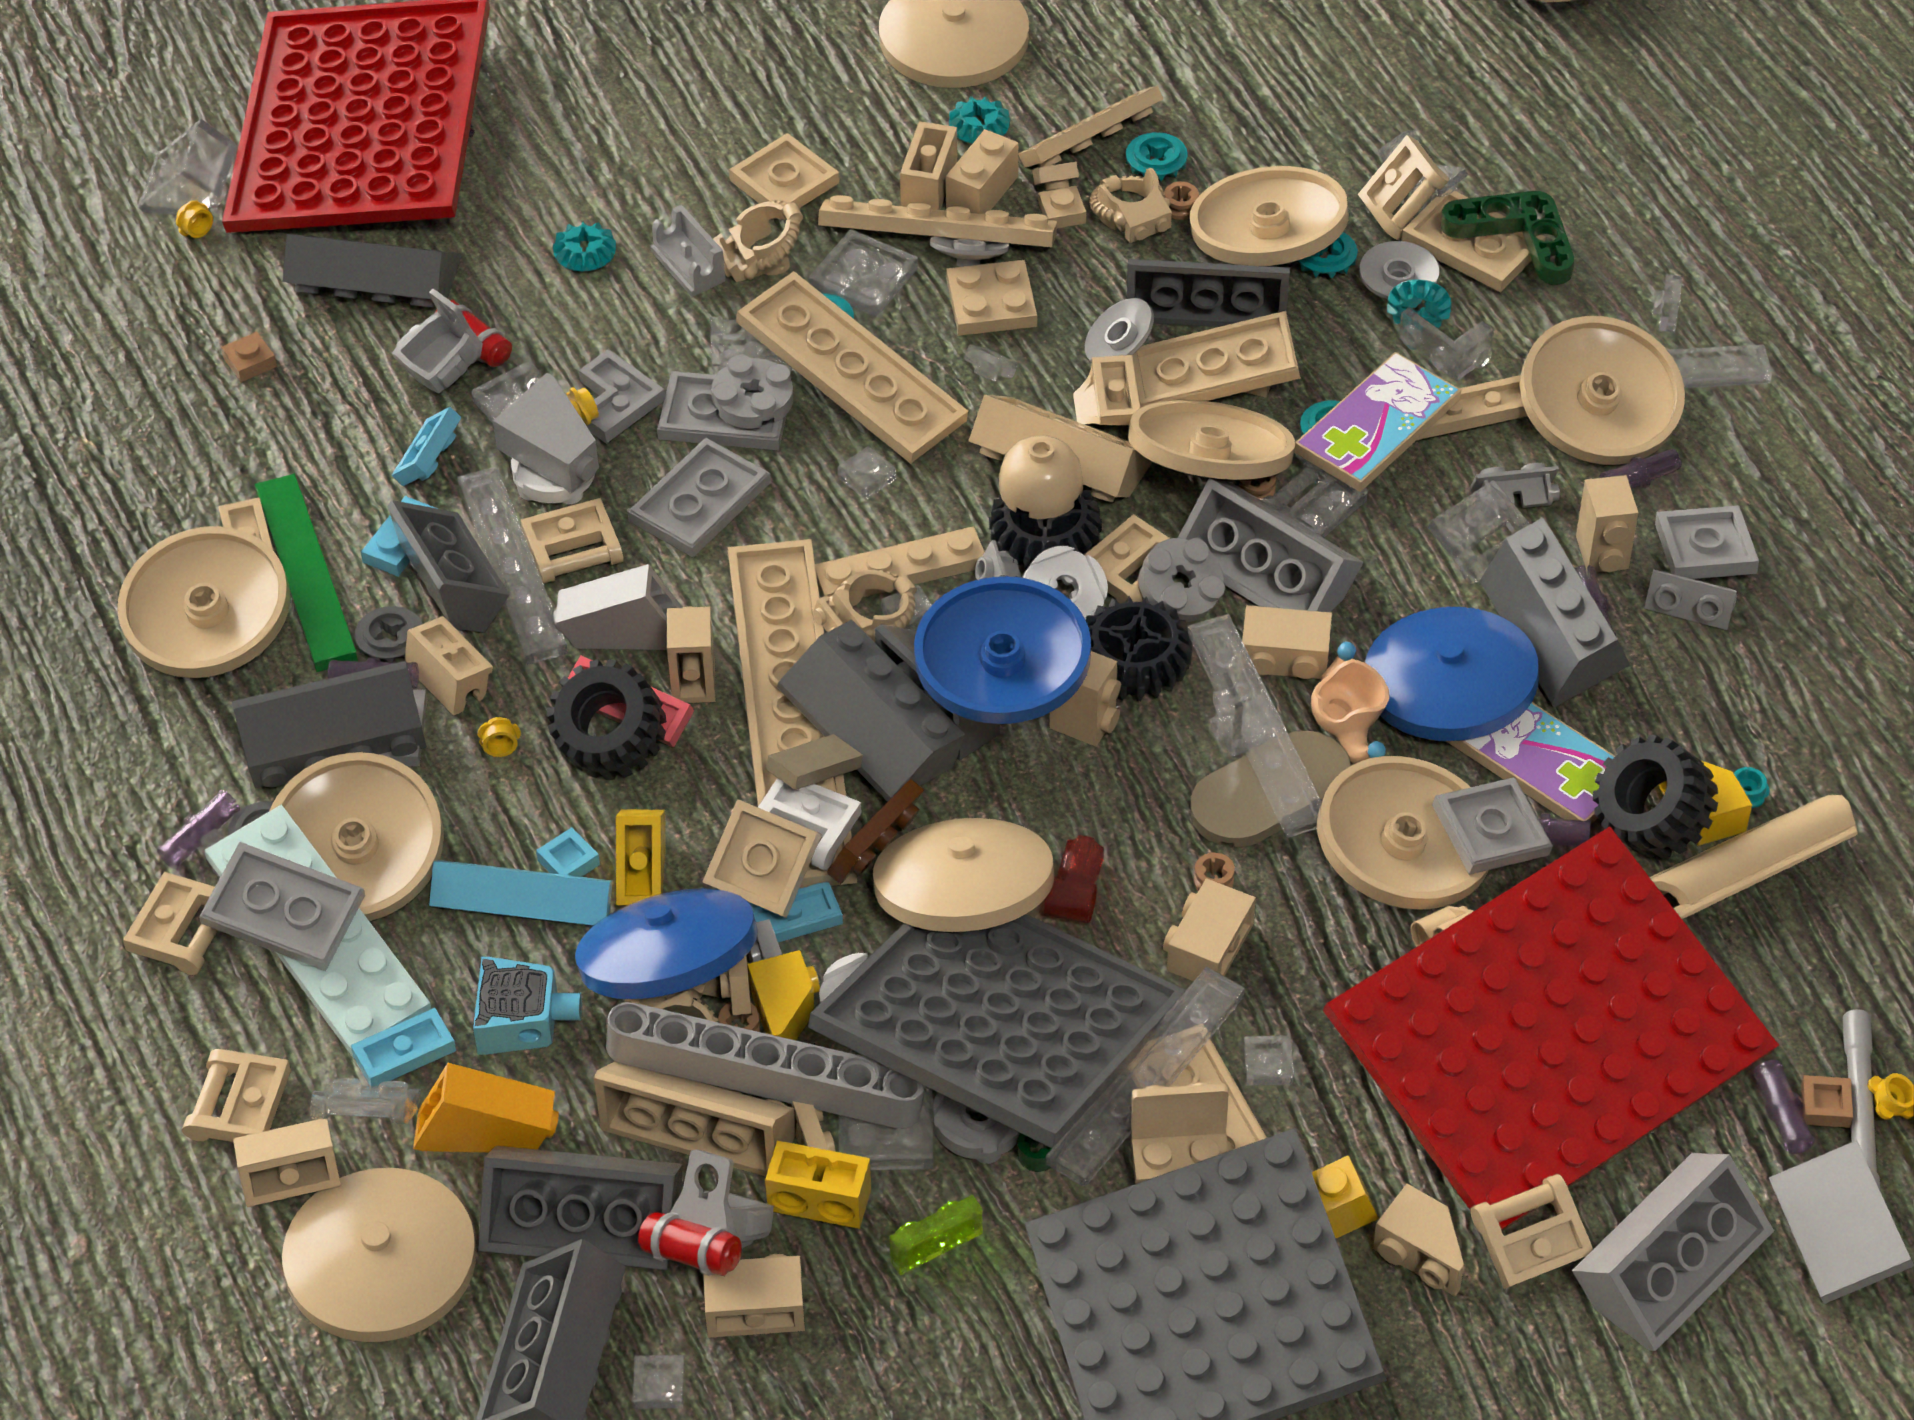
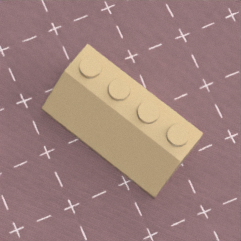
M984 394L969 438V442L981 446L979 453L997 460H1003L1004 455L1018 441L1030 436L1045 435L1058 438L1068 444L1079 458L1083 485L1092 488V496L1109 502H1114L1115 497H1130L1153 462L1138 453L1126 439L1006 396Z
M616 1061L597 1070L594 1076L601 1131L690 1155L692 1150L706 1151L732 1159L734 1168L762 1176L767 1175L777 1140L792 1143L796 1135L794 1108L788 1107L774 1099L762 1100L744 1095L736 1090L719 1088L685 1078L621 1064Z

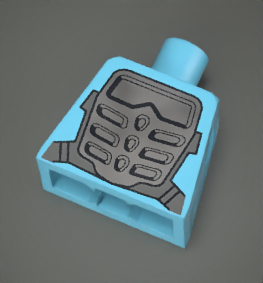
M481 957L473 1025L478 1055L548 1047L553 1043L555 1020L581 1021L582 994L557 993L555 971L550 966L494 957Z

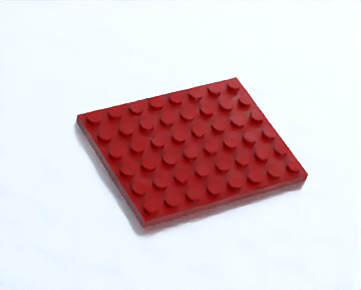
M421 0L268 12L222 219L226 233L455 217L490 12L489 1Z
M1610 826L1332 999L1323 1008V1012L1470 1211L1473 1206L1483 1202L1492 1205L1543 1185L1545 1178L1555 1174L1561 1175L1569 1188L1772 1053L1779 1046ZM1535 1209L1499 1222L1501 1230L1504 1231Z

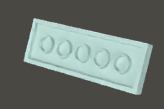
M282 804L205 849L206 859L220 877L239 842L336 878ZM360 908L357 910L326 971L275 952L352 1057V1044L431 1010L429 1000Z

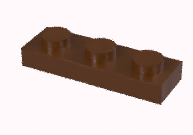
M910 779L843 847L827 874L840 885L853 871L860 876L875 858L876 854L873 851L877 849L882 852L898 834L895 828L899 826L903 830L906 829L916 817L920 809L915 806V803L924 789Z

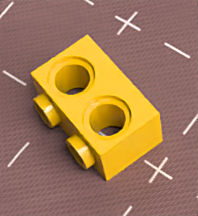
M777 1140L765 1178L767 1204L774 1206L773 1212L860 1229L871 1193L870 1158Z

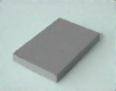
M671 371L657 428L658 440L700 443L703 439L708 438L724 446L779 450L786 416L777 422L774 421V418L762 421V427L747 429L733 426L725 422L719 416V410L713 406L711 385L716 375ZM749 390V391H746V396H752L755 392H760V391H757V390Z
M705 438L627 511L628 521L694 558L771 483L770 473Z
M239 842L199 918L203 925L326 971L365 897V891L362 887Z
M1857 1140L1769 1177L1824 1304L1914 1267Z

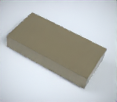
M835 734L768 755L766 769L792 789L797 790L861 768L863 754Z

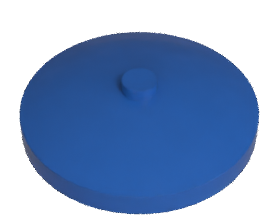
M1008 576L971 581L944 594L934 602L922 617L914 640L916 671L928 694L945 709L963 718L991 724H1011L1032 720L1062 706L1083 684L1091 661L1089 627L1081 611L1067 596L1041 582Z
M1440 607L1420 611L1402 618L1390 625L1376 638L1365 660L1366 664L1374 668L1384 678L1389 689V701L1380 716L1390 725L1407 734L1430 740L1461 741L1474 739L1494 733L1508 726L1530 706L1536 695L1539 682L1538 657L1528 636L1507 619L1475 608Z
M707 888L671 891L636 901L603 918L583 936L577 946L575 959L583 983L595 993L618 999L660 997L696 987L728 971L752 949L757 939L758 928L751 905L735 893Z

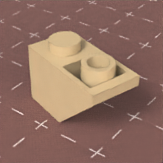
M1406 1184L1376 1223L1373 1249L1379 1252L1387 1262L1405 1267L1420 1276L1428 1286L1434 1289H1442L1455 1297L1460 1291L1464 1262L1449 1209L1446 1205Z

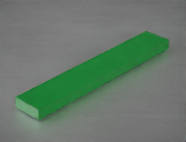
M295 473L256 483V494L260 498L264 517L277 556L286 573L290 595L316 673L357 662L356 649Z

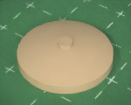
M890 0L880 17L879 41L886 60L904 76L936 87H970L995 80L1009 72L1019 63L1029 43V20L1026 10L1019 0Z
M1293 166L1262 167L1228 176L1202 192L1195 200L1190 211L1192 237L1196 245L1203 252L1226 263L1248 266L1280 265L1301 260L1318 253L1339 238L1345 230L1349 218L1347 196L1337 181L1321 172Z
M1581 316L1552 326L1531 347L1520 376L1522 403L1537 431L1553 446L1566 454L1596 464H1626L1653 454L1671 437L1684 408L1685 391L1683 379L1676 362L1667 349L1643 329L1611 317Z
M1171 400L1146 405L1133 413L1128 434L1132 447L1147 459L1180 472L1218 479H1256L1278 474L1291 465L1295 448V439L1291 432L1277 421L1265 415L1233 405L1198 400Z
M221 526L199 527L177 533L162 540L137 560L128 572L120 589L117 609L118 619L129 646L150 667L165 674L178 677H210L241 667L257 657L272 643L280 632L288 614L290 588L286 573L278 556L261 539L235 528Z
M356 752L339 754L320 760L294 776L280 791L269 810L271 811L282 804L336 878L364 888L365 897L359 908L369 921L387 916L413 900L431 879L433 861L440 860L444 842L443 821L433 793L416 772L405 764L387 756Z
M1382 756L1366 759L1343 770L1335 777L1325 792L1317 818V832L1321 848L1334 870L1348 884L1372 899L1407 909L1445 907L1466 898L1474 892L1489 871L1468 874L1432 806L1436 795L1470 788L1458 776L1436 764L1403 756Z
M962 818L925 825L894 840L878 856L873 868V880L878 903L895 919L926 930L965 932L982 930L1008 923L1036 908L1051 891L1054 882V865L1049 846L1033 831L1002 820Z
M367 1169L341 1177V1186L318 1191L304 1203L296 1213L286 1233L282 1251V1265L286 1284L295 1305L310 1322L320 1329L340 1338L361 1342H383L404 1338L420 1332L439 1321L458 1303L469 1286L476 1264V1241L472 1222L467 1210L458 1197L439 1181L422 1173L407 1169Z

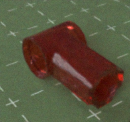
M1078 835L1075 839L1067 840L1057 877L1054 876L1053 886L1045 899V916L1090 924L1096 903V883L1105 847L1099 845L1094 838Z

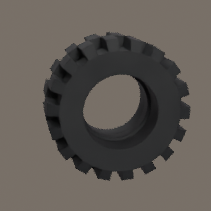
M598 659L590 661V668L584 669L581 665L572 669L576 675L571 679L564 676L558 682L563 688L560 692L553 690L550 697L555 707L547 708V718L552 723L548 725L550 735L555 739V744L580 771L584 770L588 776L594 778L601 774L606 780H615L617 772H620L625 778L633 775L631 768L636 765L642 770L649 764L645 758L649 754L656 756L660 750L656 741L664 740L666 730L661 724L666 723L667 720L666 713L661 708L663 704L660 698L640 673L638 674L632 666L626 663L622 667L617 660L608 659L606 666H603ZM613 703L626 704L625 717L614 731L603 736L588 735L590 720L599 709Z
M1649 735L1646 741L1641 737L1631 739L1630 747H1626L1624 744L1616 749L1617 755L1613 759L1610 757L1606 759L1603 763L1606 766L1604 773H1598L1595 783L1599 785V789L1593 791V801L1599 805L1594 808L1596 817L1603 821L1601 823L1602 827L1606 829L1610 826L1624 844L1636 852L1654 858L1655 854L1661 858L1671 857L1672 850L1678 854L1687 851V844L1690 841L1697 844L1703 838L1699 834L1704 827L1709 830L1713 822L1709 815L1711 812H1716L1718 802L1712 799L1713 796L1718 794L1717 784L1711 781L1714 777L1711 770L1701 760L1673 740L1666 737L1663 740L1658 735ZM1667 781L1666 792L1660 803L1652 810L1644 813L1645 801L1650 792L1660 783Z

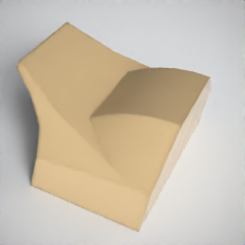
M1132 355L1092 357L1089 376L1081 387L1073 393L1077 422L1085 425H1130L1133 413L1140 409Z

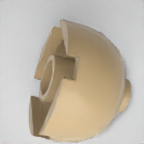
M1042 435L1030 436L1018 441L1006 453L999 473L1001 498L1008 508L1016 512V507L1029 512V518L1047 519L1065 514L1074 507V501L1079 495L1081 497L1083 491L1080 460L1069 445L1058 438Z

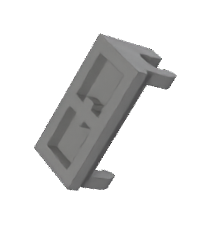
M682 204L672 209V224L668 229L663 230L664 226L659 219L654 221L652 226L653 244L650 245V250L691 297L725 282L723 250Z

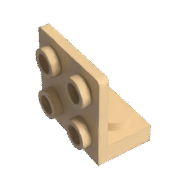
M1199 1082L1189 1086L1174 1087L1152 1085L1132 1091L1131 1151L1135 1184L1228 1152L1226 1128L1229 1092L1227 1084Z

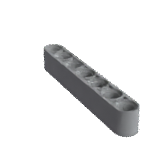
M625 1002L618 1004L608 1014L606 1050L614 1061L621 1064L793 1104L792 1101L814 1105V1108L817 1110L893 1128L904 1129L911 1127L918 1122L921 1116L925 1085L868 1057L637 1003Z

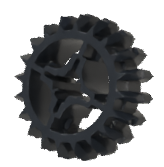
M1090 490L1082 491L1081 497L1079 495L1074 501V507L1069 512L1047 519L1029 518V512L1017 507L1016 512L1008 508L1000 495L998 499H994V504L992 505L989 529L991 530V540L996 541L998 551H1008L1009 555L1013 558V563L1014 559H1016L1017 565L1023 564L1025 570H1027L1040 553L1052 547L1068 546L1075 548L1073 551L1085 555L1099 543L1100 532H1102V519H1100L1098 502L1093 501ZM1044 521H1047V527H1044Z
M1128 596L1125 603L1121 604L1112 598L1108 608L1098 605L1094 615L1086 616L1091 637V651L1117 661V680L1121 682L1119 695L1122 701L1128 695H1136L1141 702L1144 695L1148 693L1158 699L1161 688L1172 692L1176 681H1183L1186 670L1189 669V665L1192 662L1193 639L1191 638V633L1188 632L1189 628L1186 620H1179L1176 609L1166 611L1163 601L1151 605L1147 596L1142 602H1133L1131 597Z

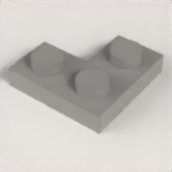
M609 349L579 370L580 382L599 395L594 399L599 417L591 420V424L587 425L592 434L606 444L661 404L665 399L664 388Z

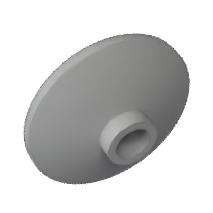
M937 236L930 239L931 247L943 254L957 258L956 265L959 267L980 265V260L993 258L1009 251V243Z
M1390 241L1378 244L1364 254L1360 262L1359 274L1363 284L1371 292L1388 299L1390 291L1404 281L1420 279L1437 284L1439 265L1435 257L1428 250L1417 244L1404 241Z
M1139 298L1122 300L1104 311L1093 323L1085 340L1087 358L1092 362V357L1133 355L1146 341L1153 326L1154 313L1148 303Z

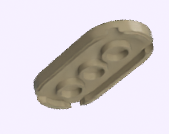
M1295 731L1282 735L1201 779L1191 795V821L1195 829L1205 839L1221 845V841L1233 843V847H1247L1259 843L1318 811L1331 782L1343 770L1350 767L1349 756L1336 740L1319 732Z

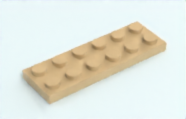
M794 271L737 311L736 322L910 464L967 421V409Z

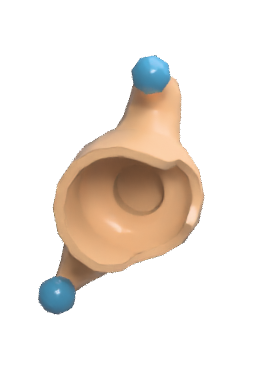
M1343 642L1338 647V656L1322 674L1321 682L1316 685L1312 693L1311 707L1316 722L1323 730L1336 737L1338 743L1347 752L1350 762L1356 764L1366 759L1385 756L1386 748L1384 744L1374 741L1368 745L1367 734L1368 729L1376 722L1389 701V689L1384 678L1374 668L1364 662L1352 659L1355 656L1356 647L1351 642Z

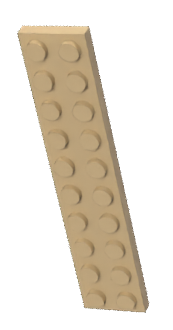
M811 539L728 547L758 806L777 780V777L766 769L768 755L825 737L777 688L780 679L817 638L824 634L822 624H817L813 616L817 599H819ZM843 774L815 783L846 796ZM851 830L837 849L832 864L843 847L852 839ZM811 860L800 888L826 881L830 883V886L840 884L827 874L828 870L825 871L813 866ZM853 871L841 885L857 883V874Z

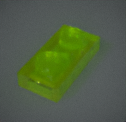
M972 1194L960 1201H950L941 1206L936 1213L918 1222H908L889 1236L890 1262L900 1276L983 1234L982 1207Z

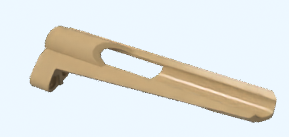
M1842 795L1824 796L1730 838L1650 878L1663 895L1669 892L1677 899L1680 905L1674 907V910L1681 919H1684L1858 835L1850 803ZM1447 906L1411 924V935L1415 946L1417 947L1472 913L1473 910H1468L1466 906L1459 908Z

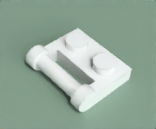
M777 778L758 806L760 809L822 834V839L818 843L812 857V865L825 871L831 866L837 849L861 815V802L816 784L794 790L779 778Z

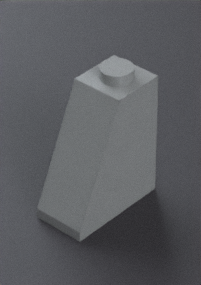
M549 373L540 378L493 420L496 447L499 451L571 493L584 481H589L599 469L595 438L554 376Z
M647 564L559 590L557 608L554 611L553 619L557 630L564 634L575 648L667 650V608L683 607L651 566Z

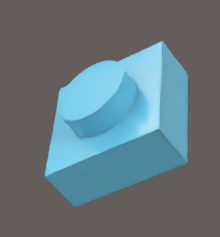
M572 827L536 850L538 862L549 873L582 877L600 865L599 854Z

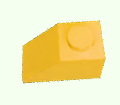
M621 809L616 815V905H629L663 893L666 854L665 810Z
M800 950L747 964L749 991L754 1005L759 1012L764 1033L796 1041L809 1022L810 1013L815 1009L814 993L820 992L819 980L814 966L806 967Z

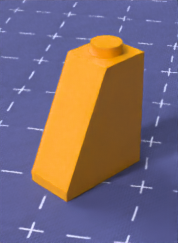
M447 1063L418 1110L413 1149L434 1152L489 1153L495 1146L538 1150L546 1137H553L558 1124L559 1112L553 1110L555 1091Z

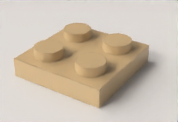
M788 133L729 169L730 181L758 203L781 200L787 203L794 202L801 208L839 184V172Z
M1025 260L946 268V280L958 336L1037 327V312Z
M737 799L702 882L719 890L735 893L752 904L787 918L822 834Z

